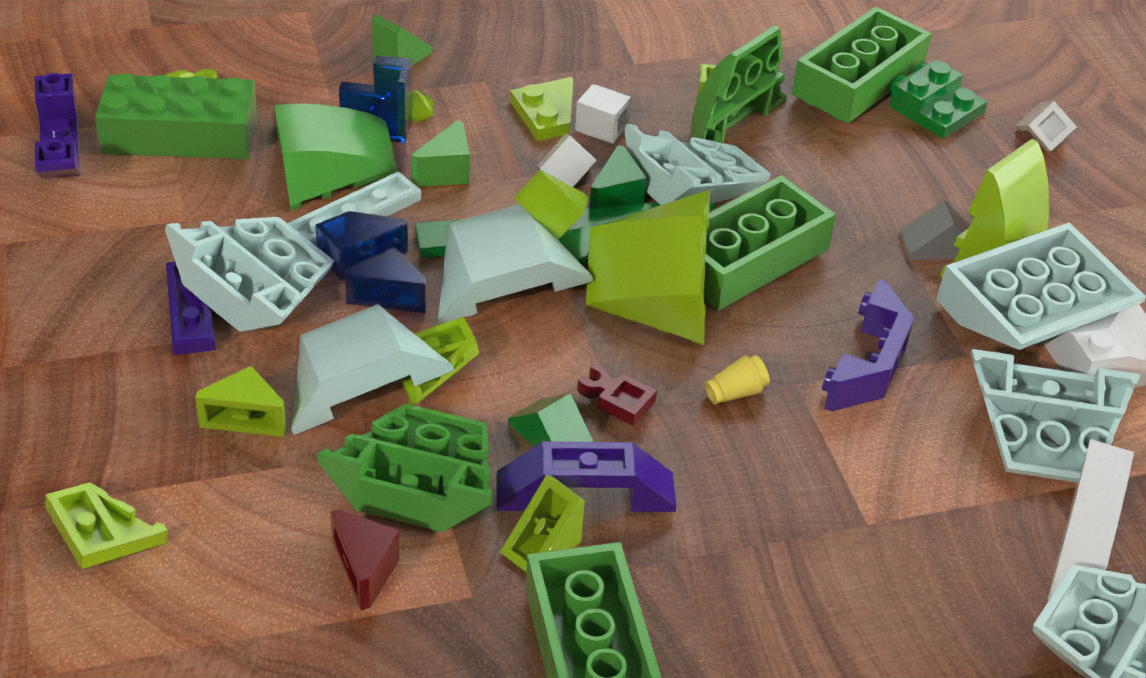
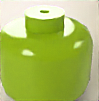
M413 90L398 100L396 109L402 113L407 121L419 122L434 115L432 107L435 105L428 94L423 95L420 91Z

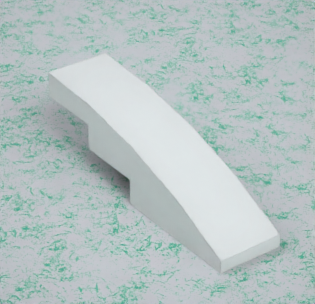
M1090 439L1079 482L1074 492L1068 522L1062 536L1047 600H1050L1071 565L1100 570L1107 569L1134 452Z

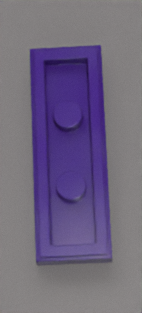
M167 262L166 273L174 355L216 350L212 309L183 285L176 262Z

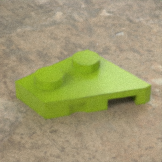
M572 77L536 85L530 84L522 88L510 90L511 104L537 141L570 134L574 81Z
M464 317L414 333L453 365L454 371L414 386L410 375L401 378L400 381L411 405L418 404L479 354L477 341Z
M90 482L45 495V508L81 570L167 543L168 530L165 525L157 522L155 525L150 526L135 517L136 509L122 500L111 498L106 491Z

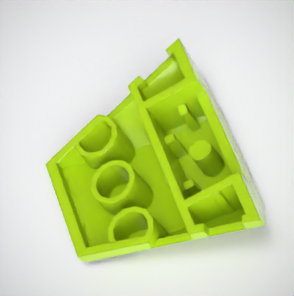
M1029 140L986 171L968 211L974 217L971 225L967 230L958 235L954 242V246L959 248V251L952 263L1048 229V177L1044 156L1037 141ZM944 265L940 274V277L942 278L945 272L946 265Z
M706 190L590 228L588 272L592 275L593 281L587 283L586 305L632 322L636 321L657 328L659 331L667 334L671 333L689 339L693 343L704 346L706 230H709L710 191Z

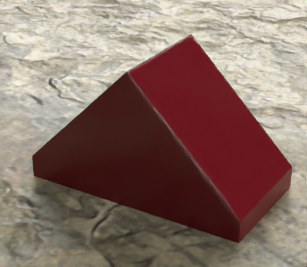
M340 509L330 512L332 542L362 611L372 606L399 562V530Z

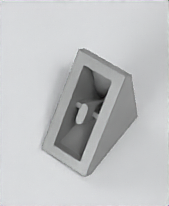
M943 200L902 228L899 237L908 260L955 259L959 248L954 246V242L958 235L970 227V224Z

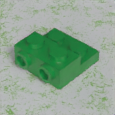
M936 59L929 64L920 62L909 76L900 74L894 79L891 85L892 95L889 107L944 139L985 113L988 101L976 95L972 90L962 87L963 74L951 68L947 63Z

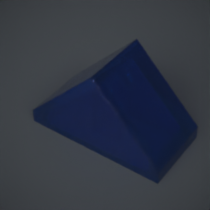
M392 248L346 269V304L368 307L378 304L384 309L426 313L427 278L396 248Z

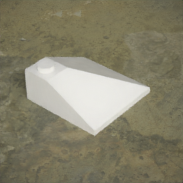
M1139 304L1042 341L1061 371L1095 375L1098 368L1138 373L1141 376L1136 387L1146 386V313Z

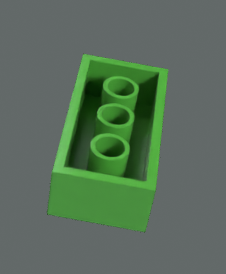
M875 6L797 60L792 95L848 124L891 92V85L898 75L909 76L920 62L926 61L932 33Z
M125 73L108 75L95 116L101 154L249 159L258 117L255 80H242L240 78L213 79L200 76L191 78L168 77L165 75L134 76Z
M783 175L709 212V230H706L704 300L719 311L829 250L836 214Z
M621 542L527 554L525 591L547 678H662Z

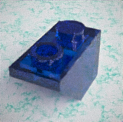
M348 211L315 224L317 247L334 260L331 270L340 280L408 253V223L402 218Z

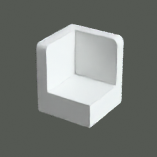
M591 85L577 101L576 131L613 144L625 130L626 123L629 124L631 97L598 85Z
M1055 101L1040 102L1016 125L1021 131H1029L1046 151H1052L1077 128Z
M565 134L537 167L573 187L597 160L570 135Z

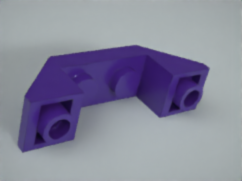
M49 73L45 76H35V101L40 122V142H35L36 173L41 178L81 175L79 123L73 74Z
M879 279L872 293L865 292L858 314L864 316L861 332L880 338L877 349H880L881 352L873 351L869 361L843 353L837 368L829 367L825 375L822 390L828 392L824 409L836 411L883 399L887 393L906 350L914 317L885 280Z
M542 441L497 470L496 473L497 511H525L545 476L551 475L570 488H629L631 512H676L673 472L633 442Z

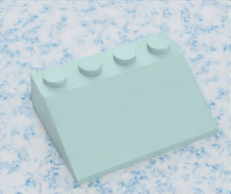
M1071 223L1057 226L946 265L936 297L939 304L959 325L1018 350L1143 303L1146 299V296Z

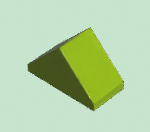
M541 169L514 196L515 200L557 239L585 213L588 197L585 193Z
M252 366L197 391L195 400L200 428L285 437L284 401Z
M546 475L500 553L526 572L527 554L575 548L581 543L585 500L551 475Z

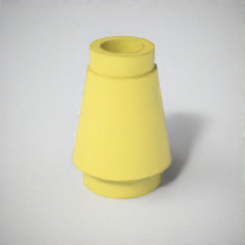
M743 355L712 377L711 380L706 381L704 387L710 401L716 405L721 402L760 394L763 388L770 384V378L763 361L757 355L751 357Z

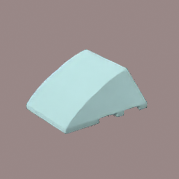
M626 123L624 131L627 151L646 176L645 191L660 205L706 190L710 191L711 204L745 194L769 181L771 173L735 145L692 137L689 143L680 142L669 132L659 130L658 136L646 135L638 129L637 125Z
M520 204L448 223L438 323L443 324L461 317L478 314L476 303L547 283H552L554 291L557 292L592 282L593 277L562 243Z
M280 217L236 219L234 226L218 227L212 221H203L200 228L181 229L179 223L167 224L165 228L183 285L239 332L281 324L334 264L333 259Z
M378 304L303 333L300 336L291 427L293 435L333 420L331 406L410 375L414 386L454 371L453 365Z
M972 349L970 352L1005 471L1076 483L1079 482L1090 439L1109 445L1112 444L1113 437L1127 409V404L1141 376L1138 373L1098 368L1095 375L1014 364V355L977 349Z
M1071 565L1034 623L1033 632L1053 653L1085 678H1146V584L1135 582L1133 576L1129 574Z

